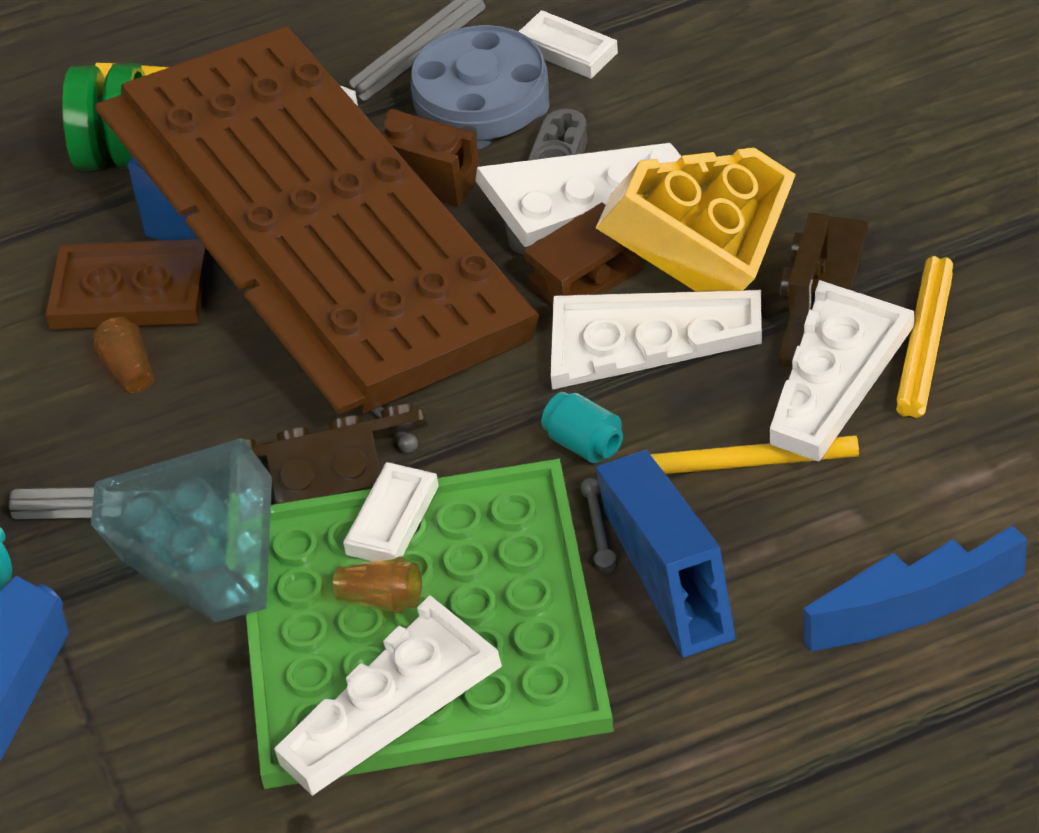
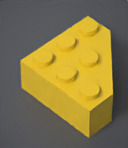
M756 148L738 149L733 155L716 157L714 152L684 155L675 162L659 163L658 159L641 160L611 193L596 229L696 292L743 291L757 275L796 174Z

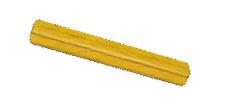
M932 256L925 262L914 314V327L910 333L897 395L898 404L896 410L903 417L910 415L917 419L925 414L953 276V263L947 257L939 259L936 256Z

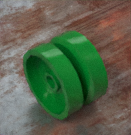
M112 64L106 77H104L99 67L94 65L71 66L66 72L63 85V124L67 150L76 171L104 170L110 158H112L118 168L128 169L127 164L133 156L94 107L99 102L121 95V84L145 76L140 64Z

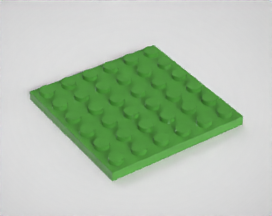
M560 459L437 478L439 487L397 567L348 556L345 553L343 542L372 489L236 510L260 774L264 789L299 784L280 766L274 748L324 699L335 700L348 686L346 677L361 663L369 666L386 649L383 641L398 626L407 629L419 617L417 607L429 595L498 650L502 667L342 776L614 732L612 713Z

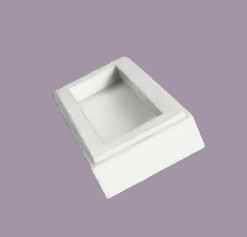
M542 10L518 31L537 44L544 60L590 79L618 53L617 40Z
M386 462L343 542L346 555L397 567L439 487L437 474Z

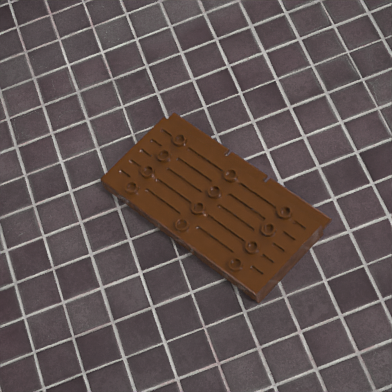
M288 26L121 84V95L95 105L94 108L177 213L180 216L195 212L185 218V223L237 288L243 290L253 285L255 286L245 292V298L338 414L356 407L364 414L525 344L534 338L539 314Z

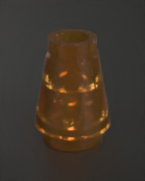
M124 317L111 318L100 324L93 334L94 353L125 387L128 393L136 394L148 389L154 382V375L151 372L140 328Z
M402 556L349 566H339L333 578L334 595L337 600H347L352 603L402 613L405 608L416 607L420 600L422 591L421 571L417 563L407 562Z

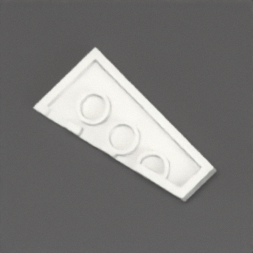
M671 143L513 162L477 167L475 181L523 246L527 247L601 202L606 205L611 193L639 161L658 159L659 163L675 162L681 155Z
M819 280L815 291L813 308L809 310L804 324V335L801 344L797 346L792 360L793 368L789 380L785 381L770 426V444L819 462L913 329L914 311Z
M761 290L554 296L551 354L552 390L762 344Z
M429 595L417 607L419 617L407 629L398 626L383 641L386 649L369 666L361 663L346 677L348 686L335 700L324 699L274 748L280 766L313 796L502 667L498 650Z

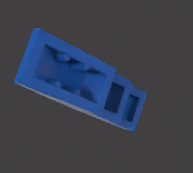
M1010 526L969 553L952 539L910 566H907L895 553H892L803 608L804 645L810 651L869 641L928 623L976 603L1025 576L1027 538L1013 526Z

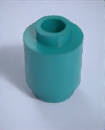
M560 392L548 402L544 409L541 424L543 429L548 431L550 439L591 463H598L605 458L612 457L622 443L623 432L621 430L622 423L620 417L578 393L567 394Z

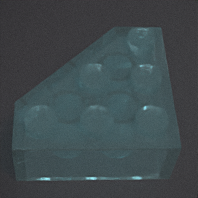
M243 438L95 482L91 525L124 563L214 622H220L267 608L272 476Z

